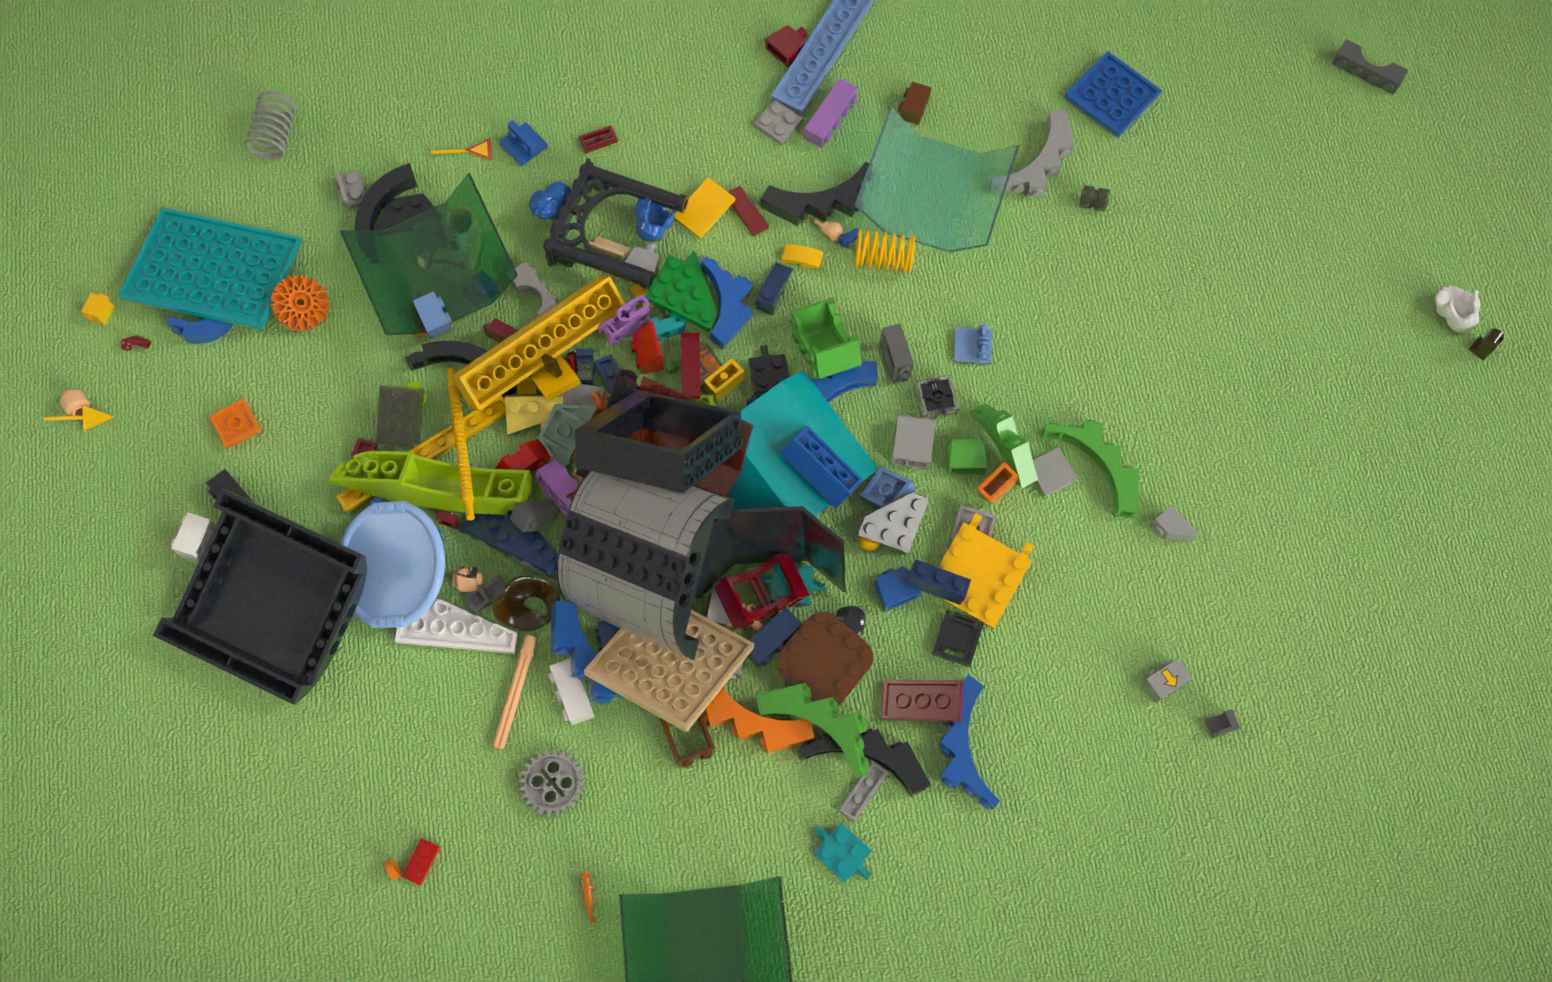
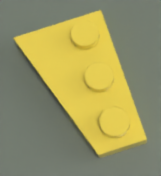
M506 396L507 435L547 421L554 405L557 403L563 404V396H558L548 402L544 396Z

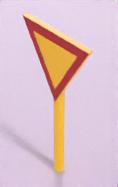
M491 138L467 149L430 151V153H471L492 161Z

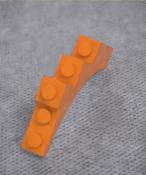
M723 688L702 713L705 723L709 722L710 728L734 722V724H731L733 736L738 737V741L762 735L759 738L762 750L766 749L767 754L800 746L809 741L814 742L815 739L811 722L807 719L781 721L759 716L735 702Z

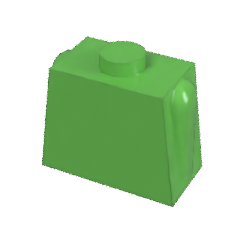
M963 437L961 439H952L948 443L947 474L985 475L987 462L986 447L983 439Z

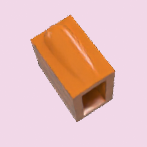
M1004 462L977 489L981 492L982 498L986 502H991L994 505L1016 484L1018 474Z

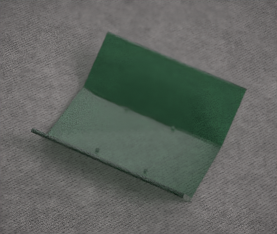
M470 173L464 177L445 203L388 229L340 231L385 335L427 333L413 303V300L434 292L436 297L440 296L445 305L442 308L444 313L448 312L452 322L493 304L518 276Z
M781 876L741 885L655 894H619L626 982H793Z

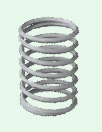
M263 92L258 95V102L255 105L257 108L253 112L255 116L252 117L253 123L250 124L249 128L251 130L247 134L249 138L246 139L245 144L251 152L260 157L278 159L285 155L297 107L290 98L283 94ZM271 95L281 98L289 103L293 110L290 111L283 104L273 100H261V97ZM267 102L278 105L285 109L287 112H280L276 109L269 108L265 106L263 103ZM263 110H268V111H270V112H272V113H275V114H278V115H281V116L271 115V114H269V113H267V112H265V111H263ZM261 117L272 119L278 123L266 121ZM279 119H286L288 122L284 123ZM260 125L269 126L271 128L276 129L277 131L266 129ZM277 126H279V127H283V126H284V127L286 128V130H283V131H282V130H281L280 128H278ZM257 132H261V133H265V134L271 135V136H273L274 138H270V137L263 136V135H261V134H259V133H257ZM275 134H282L284 137L280 138ZM255 139L265 140L275 145L263 144ZM251 140L255 144L266 148H280L281 151L277 153L260 151L252 147L249 141Z

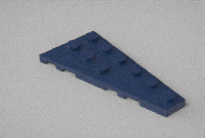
M509 510L508 515L475 513L474 520H465L456 527L459 532L466 533L473 539H479L496 550L514 556L519 561H525L542 572L551 574L557 569L558 552L539 531L522 532L510 520L513 511Z

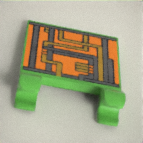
M708 343L700 347V387L704 386V380L723 366ZM681 358L667 363L666 371L668 374L671 375L681 368Z

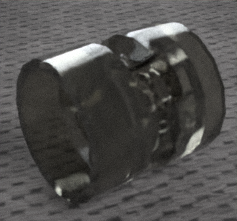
M1084 185L1079 207L1083 209L1094 207L1095 211L1105 212L1110 189L1099 187L1096 190L1094 186Z

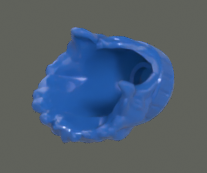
M556 181L547 186L544 191L538 190L534 192L529 201L530 211L540 219L558 220L559 210L564 208L565 198L568 193H571V188L566 183Z
M639 199L634 208L635 215L638 217L636 223L638 236L647 242L660 240L665 230L672 226L676 211L673 210L670 214L666 207L651 203V200Z

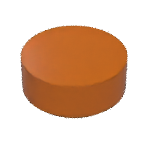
M393 858L384 862V869L392 880L402 876L401 870Z

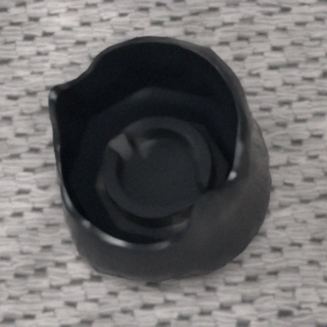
M845 606L837 611L836 618L860 636L866 625V617L862 609L857 606Z

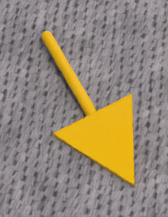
M82 405L83 416L43 417V420L83 419V431L114 416Z

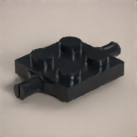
M768 345L760 346L762 356L748 358L754 395L765 394L781 381L790 377L785 354L769 355Z

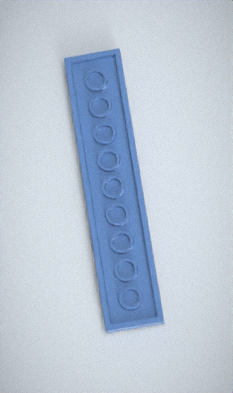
M833 0L771 95V100H777L785 107L802 115L875 0Z

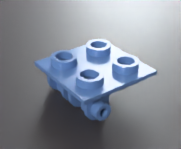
M981 324L978 329L955 327L954 361L991 364L992 329H989L986 324Z

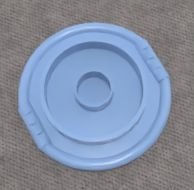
M408 501L373 503L360 512L350 523L340 544L365 555L367 561L366 581L354 615L372 628L407 627L429 610L440 591L445 571V553L441 536L430 517Z

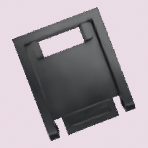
M946 610L932 655L970 668L984 622L980 621L978 629L974 628L976 619L954 612L952 620H949L950 611ZM945 647L963 653V657L960 658L945 653Z

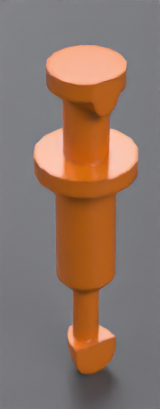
M591 872L580 873V876H583L584 887H580V890L584 891L585 907H587L589 912L588 919L589 922L595 923L596 917H593L592 913L594 906L592 888H594V885L590 886L589 880Z

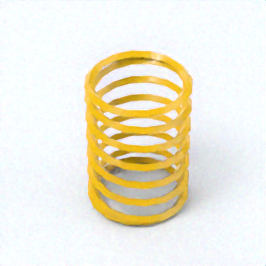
M860 228L857 236L855 268L862 267L866 252L867 269L871 267L874 257V266L878 270L883 257V268L887 271L892 258L893 272L897 271L900 262L901 272L904 273L907 269L909 274L913 263L915 235H910L904 264L905 234H901L895 263L896 233H892L888 259V233L886 231L883 233L878 259L879 232L876 230L869 258L870 230H866L861 254L862 229Z

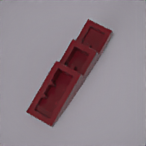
M681 332V399H700V333Z

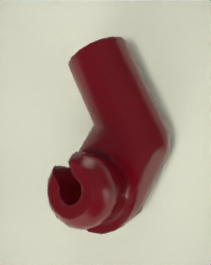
M137 335L123 338L121 349L130 351L133 345L148 349L151 345V340Z

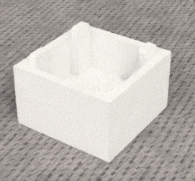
M188 512L181 521L182 526L176 538L171 542V549L183 560L198 564L216 525L208 518Z

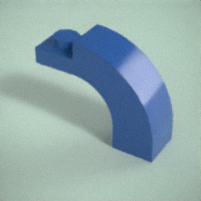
M170 316L167 321L173 333L182 335L185 341L191 344H204L215 341L224 336L234 325L208 318L199 322H188Z

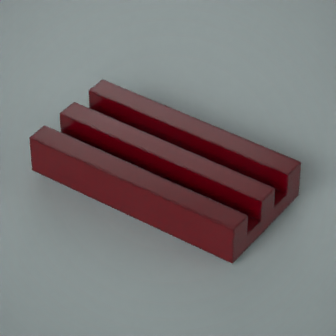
M612 125L578 136L585 154L618 143Z

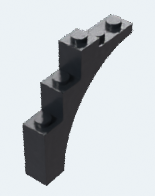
M865 162L860 170L849 180L824 191L796 193L769 185L760 198V208L796 226L806 219L807 214L825 222L828 216L831 217L835 209L853 217L855 212H859L862 207L861 197L865 187L864 184L869 182L873 175V172H871L872 164Z
M620 369L604 411L636 391L638 376L628 369ZM577 468L575 474L584 478L589 470Z
M871 728L861 733L864 743V757L871 761L873 760L890 771L902 783L910 797L931 786L908 741L903 744L899 741L890 746L891 750H889L879 729L873 731ZM827 732L818 737L819 740L814 743L809 741L800 746L801 749L798 750V756L801 761L816 755L844 753L842 748Z

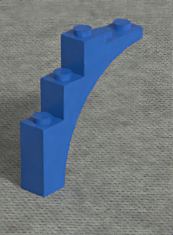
M862 361L861 366L828 376V379L810 380L829 403L847 391L861 387L876 386L878 379L877 361Z
M555 601L551 609V653H556L559 656L571 655L570 677L586 680L589 677L584 675V670L597 654L590 647L581 631L577 619L576 604L573 602ZM589 678L590 701H595L598 704H607L612 701L614 696L624 698Z
M968 674L963 680L962 722H942L946 726H952V728L938 746L945 756H951L954 759L939 778L942 779L941 783L948 789L953 788L956 790L961 784L965 793L970 796L974 795L979 799L978 802L981 806L993 810L1000 800L987 788L980 778L972 761L968 738L970 715L975 701L984 686Z

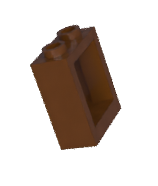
M702 714L697 720L708 748L680 758L669 731V727L674 725L660 718V723L678 767H689L694 764L695 760L700 758L702 760L709 759L713 756L712 753L716 752Z

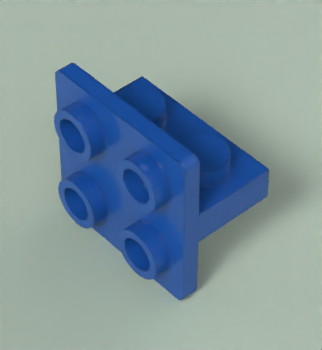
M513 120L507 124L508 135L499 141L505 151L520 166L526 164L548 147V144L527 122L518 126Z

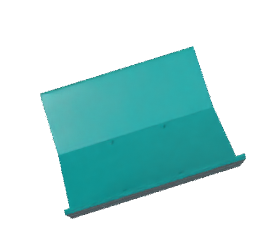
M802 370L781 381L740 411L743 421L741 429L743 442L741 448L706 476L720 494L735 499L733 509L803 506L814 516H817L829 507L830 504L826 502L819 492L812 488L805 478L797 473V470L791 464L785 462L779 454L806 426H809L863 480L879 468Z

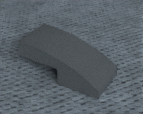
M498 575L483 587L478 586L476 591L470 592L464 598L473 612L477 613L494 604L496 598L505 591L506 583Z

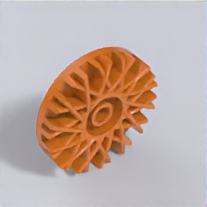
M293 275L292 277L288 276L286 279H282L275 287L271 296V308L276 319L285 327L296 331H307L317 327L322 323L329 311L328 306L330 302H328L329 297L326 295L327 291L323 290L324 287L319 285V281L315 282L314 278L309 279L307 275L305 277L303 275ZM297 301L301 302L303 305H298Z

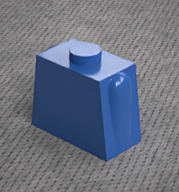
M905 566L895 570L890 568L884 571L883 575L876 577L873 582V587L881 601L884 612L920 597V590L905 585L909 573Z

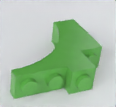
M988 404L980 405L977 409L971 411L972 418L991 437L1004 461L1018 474L1016 484L1023 488L1037 481L1038 477L1028 442L1018 435L1013 416L1005 410L997 411Z

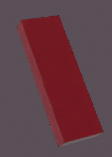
M741 186L728 192L735 197V202L731 206L753 237L769 229L768 223Z

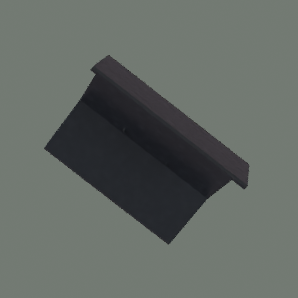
M803 506L732 509L730 520L714 519L696 589V597L700 599L711 588L712 584L717 582L734 564L767 563L770 561V557L781 553V555L790 554L793 561H807L842 592H846L844 540Z

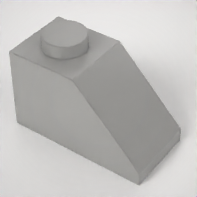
M1172 505L1150 525L1154 533L1161 536L1164 540L1191 542L1199 534Z

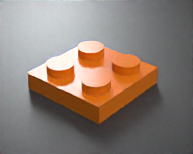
M244 398L209 416L227 449L262 432Z

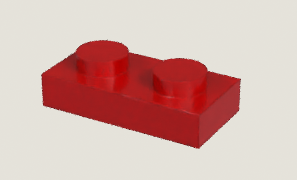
M421 838L401 877L422 886L441 847Z

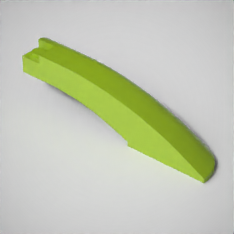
M362 452L354 455V459L346 464L342 462L329 478L330 483L392 501H408L413 505L466 513L465 505L462 503L458 465L414 455L413 452ZM469 468L475 500L473 503L474 513L508 515L509 510L513 511L516 502L531 500L533 484L529 470Z

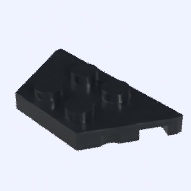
M424 193L387 199L375 234L377 237L414 231L413 226L430 218L441 223L442 215Z

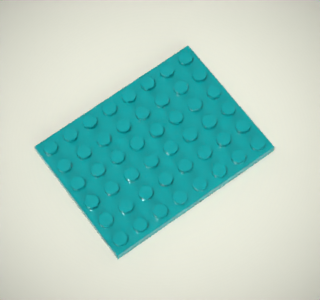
M162 208L118 296L121 300L264 330L272 312V293L277 284L282 279L287 278L303 241L301 237Z

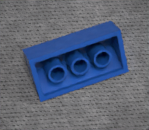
M806 426L779 453L785 462L791 464L797 470V473L805 478L812 488L819 492L826 502L835 509L863 481L809 426Z

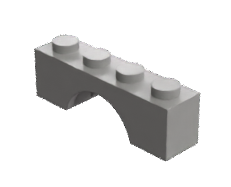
M526 261L507 272L510 283L519 295L533 294L541 299L542 306L537 313L538 317L557 305L558 301L553 293L549 294L546 290L548 289L546 283L542 279H538L535 268L533 266L529 267Z

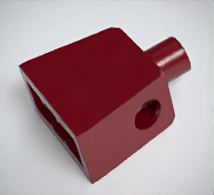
M786 25L765 38V49L789 68L805 45L804 37L807 36V32L803 27L795 31L792 27Z

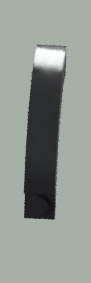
M410 163L399 166L378 179L366 192L358 207L355 217L356 243L360 251L364 252L365 258L370 259L372 265L379 263L373 239L374 227L379 214L386 205L387 199H393L407 190L418 187Z
M435 341L422 344V352H414L405 358L410 370L413 371L443 362L468 365L486 353L487 350L461 341ZM515 385L501 396L504 398L516 394L517 386Z

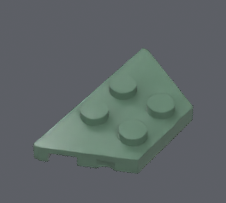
M557 403L544 424L538 439L547 448L551 458L556 459L565 468H567L576 451L575 430L593 418L598 409L597 406Z

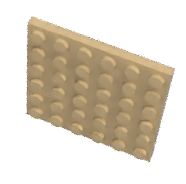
M691 610L685 634L699 639L695 660L688 659L620 629L585 668L584 675L687 733L754 649V643Z

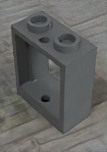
M901 324L882 328L879 345L892 383L905 382L910 379L914 362Z

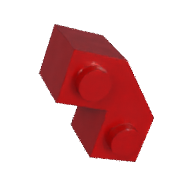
M539 439L527 441L518 446L520 450L512 456L509 453L505 455L495 469L534 471L546 465L551 456Z

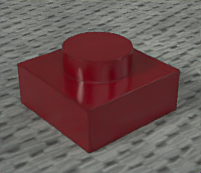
M358 438L351 455L353 457L362 452L376 451L378 445L376 442Z
M438 511L436 519L441 525L457 529L456 527L460 524L456 514L453 512L445 511L444 513Z

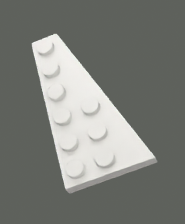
M435 599L429 610L417 621L407 627L397 628L395 642L398 644L515 654L518 634L496 623H491L482 617L468 613L466 610L443 600Z

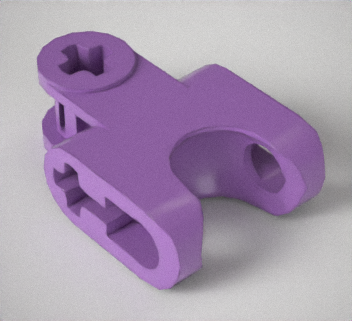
M644 296L635 297L620 307L617 315L600 325L598 331L607 336V342L610 345L618 343L624 337H632L633 333L650 322L651 315L648 312L650 309L648 299ZM638 303L645 304L643 308L639 310L636 309V305ZM643 316L646 317L645 321H640Z

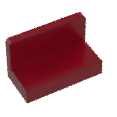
M496 318L493 319L490 325L486 323L483 325L485 335L499 343L519 331Z

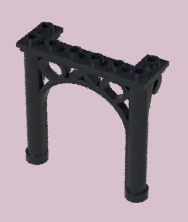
M587 158L585 164H582L580 167L578 178L573 181L571 193H568L565 198L564 208L559 210L556 224H553L551 227L549 239H546L543 244L548 266H556L557 262H559L563 266L573 267L574 263H579L649 289L654 280L655 273L653 271L601 254L590 246L585 236L587 218L599 202L614 195L624 194L645 201L651 200V203L680 213L685 212L689 196L679 195L596 167L591 162V159ZM592 188L600 192L595 196L587 195V192L591 191ZM583 196L586 202L582 205H579L580 200ZM573 215L577 217V223H570ZM575 229L579 231L580 235L576 239L568 240L566 238L570 230ZM580 243H583L586 250L575 246L579 245Z

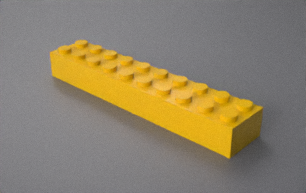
M599 276L451 377L469 407L480 410L543 367L544 364L541 356L545 353L556 358L598 329L602 323L617 315L618 309L625 305L611 277Z

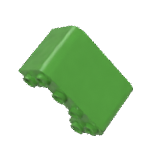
M833 298L791 311L792 319H790V324L794 330V333H792L793 341L795 344L798 343L801 355L804 354L807 366L810 365L812 375L818 379L862 365L859 340L856 335L851 337L848 335L841 323L840 314H836V302Z

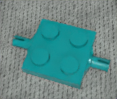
M795 564L810 596L813 590L825 592V583L814 582L813 566ZM779 565L774 566L771 578L760 577L763 585H770L772 602H776L792 593ZM810 596L797 604L809 606Z
M840 823L829 834L820 825L817 828L823 834L815 829L814 832L823 840L814 855L844 883L856 872L866 880L870 877L872 873L863 864L872 850L846 826Z

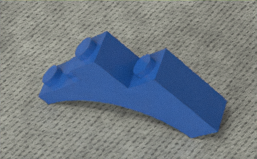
M706 256L701 261L700 266L713 283L719 300V318L716 326L710 333L709 340L721 350H724L752 318L753 313L751 309L741 303L751 293L753 286L747 278L740 275L733 279L728 271L722 270L715 260L709 259Z

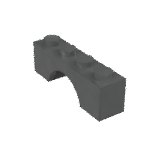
M1347 39L1332 62L1338 68L1393 95L1408 72L1407 69L1395 63L1387 66L1370 64L1363 57L1362 47Z

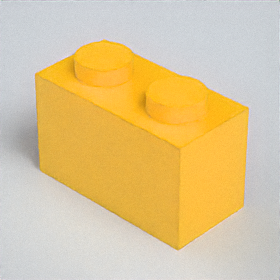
M731 358L704 380V390L709 395H713L714 401L718 402L744 381L745 371Z

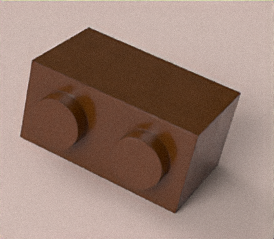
M912 81L910 88L906 87L904 93L905 101L900 102L898 111L901 112L899 119L920 125L932 88Z

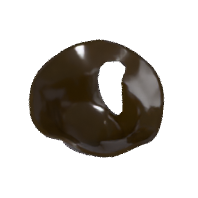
M518 576L512 578L506 584L505 591L494 601L493 614L498 622L523 631L537 630L551 621V609L555 601H560V595L557 589L548 581L530 576ZM530 597L540 598L547 606L546 615L541 616L525 607L524 601Z

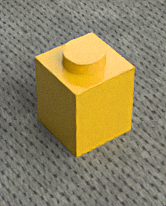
M90 293L81 313L89 321L105 325L115 306L108 296L101 293L99 295Z

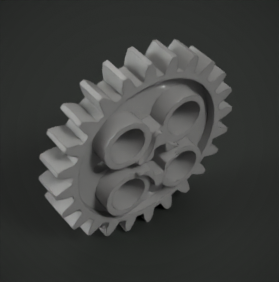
M554 749L552 755H550L548 750H546L545 756L538 753L537 760L533 757L530 758L532 761L531 765L525 763L528 770L520 772L525 776L524 779H519V782L524 784V786L519 788V791L525 792L521 798L523 800L529 799L526 805L528 807L533 804V812L540 809V816L545 811H547L548 817H551L552 812H555L557 817H559L560 810L567 814V807L575 809L573 802L580 803L581 801L577 796L584 795L580 788L586 787V784L581 782L586 776L579 774L584 769L583 767H577L579 764L578 760L571 762L573 759L571 754L566 758L565 751H562L560 755H558L556 749ZM553 764L559 765V770L556 773L549 772V767ZM541 769H544L549 777L555 781L560 790L565 794L564 797H561L555 788L550 785L540 772ZM536 778H542L543 784L539 787H534L533 781ZM566 779L572 780V786L568 789L562 788V782ZM549 793H555V801L551 803L546 802V796Z

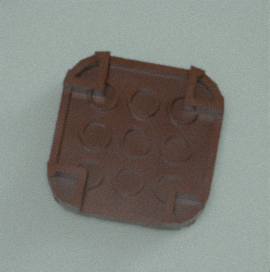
M819 611L812 614L781 650L776 664L781 676L792 686L802 683L807 684L811 690L812 696L810 700L812 702L834 697V701L837 702L839 707L867 672L870 671L873 665V652L864 639L838 618L829 613Z

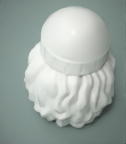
M1449 285L1447 288L1442 287V290H1439V293L1435 296L1436 311L1440 316L1446 318L1448 326L1453 331L1465 333L1474 329L1479 323V308L1481 304L1478 298V290H1475L1474 294H1472L1468 290L1464 291L1452 285Z

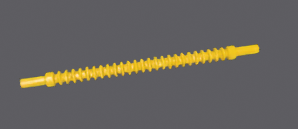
M448 368L449 382L447 389L454 431L462 503L465 505L466 519L471 521L475 518L473 510L475 500L472 491L460 390L451 377L455 374V369Z

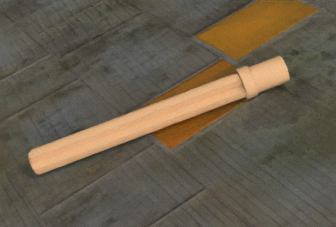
M526 635L523 647L519 653V661L493 746L497 749H504L529 664L534 655L538 638L531 635Z

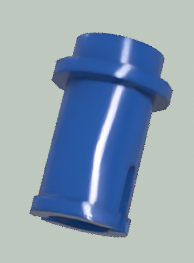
M854 228L846 234H841L838 238L840 246L849 247L850 243L857 240L859 229Z

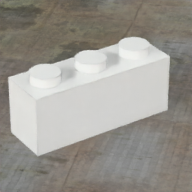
M571 658L551 665L550 669L552 672L548 673L552 685L555 683L557 685L558 691H555L558 702H563L565 709L562 710L565 721L570 720L571 725H575L595 717L582 681L576 677H570Z

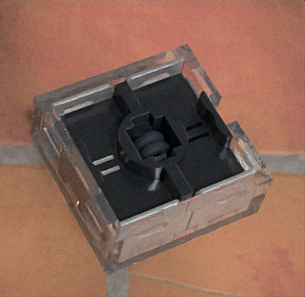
M952 374L915 381L914 391L921 418L934 419L939 414H943V417L959 414L960 405Z

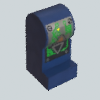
M576 349L577 377L582 385H593L594 349Z

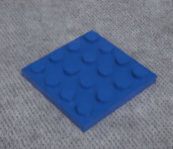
M1107 51L1065 93L1064 98L1119 138L1161 95L1162 90Z

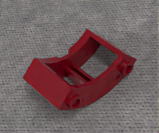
M781 553L770 557V561L751 571L735 577L726 576L722 578L720 584L714 587L734 630L752 625L754 621L761 620L762 618L765 620L778 614L779 610L788 606L790 608L810 596L790 554L781 555ZM779 565L792 593L772 603L759 575ZM749 580L762 607L746 613L733 586Z

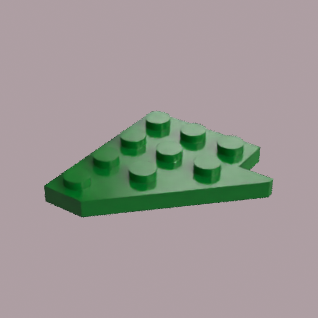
M695 251L691 252L686 262L669 254L644 297L648 299L649 303L710 332L719 314Z

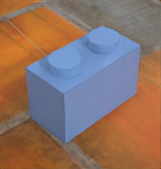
M431 292L413 300L431 339L452 330L449 324L452 320L448 312L444 313L442 308L445 305L440 296L436 297L435 293Z

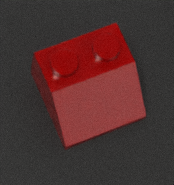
M651 321L633 333V341L630 342L632 353L636 352L637 358H634L636 368L641 370L642 375L664 370L662 352L654 323Z

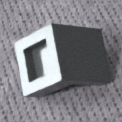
M1233 709L1205 720L1212 739L1240 729Z

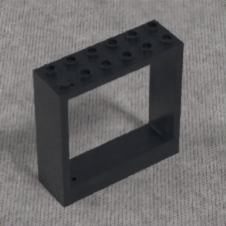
M636 390L575 430L576 467L684 493L741 448L743 442L741 438L743 426L741 412ZM642 428L694 439V441L681 451L628 438Z

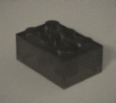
M396 385L380 386L376 443L408 447L420 445L424 388Z

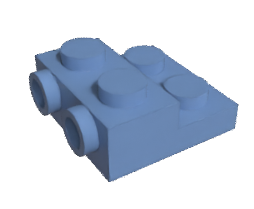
M880 467L860 494L861 500L876 506L878 509L880 506L896 500L908 492L915 493V488L911 480Z

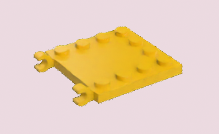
M975 513L969 525L966 523L962 524L938 568L971 579L966 598L961 605L945 599L942 600L994 629L1032 562L1027 557L1034 545L1027 542L1021 553L1012 550L978 531L976 528L983 516Z

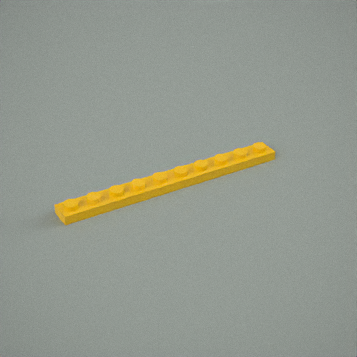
M501 395L482 409L474 410L463 417L466 440L506 415L505 400ZM450 425L408 452L435 460L455 447L453 426ZM347 489L336 496L347 514L375 497L352 489Z

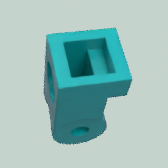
M674 314L670 318L658 321L657 317L650 319V322L653 321L658 342L681 334L686 329V320Z

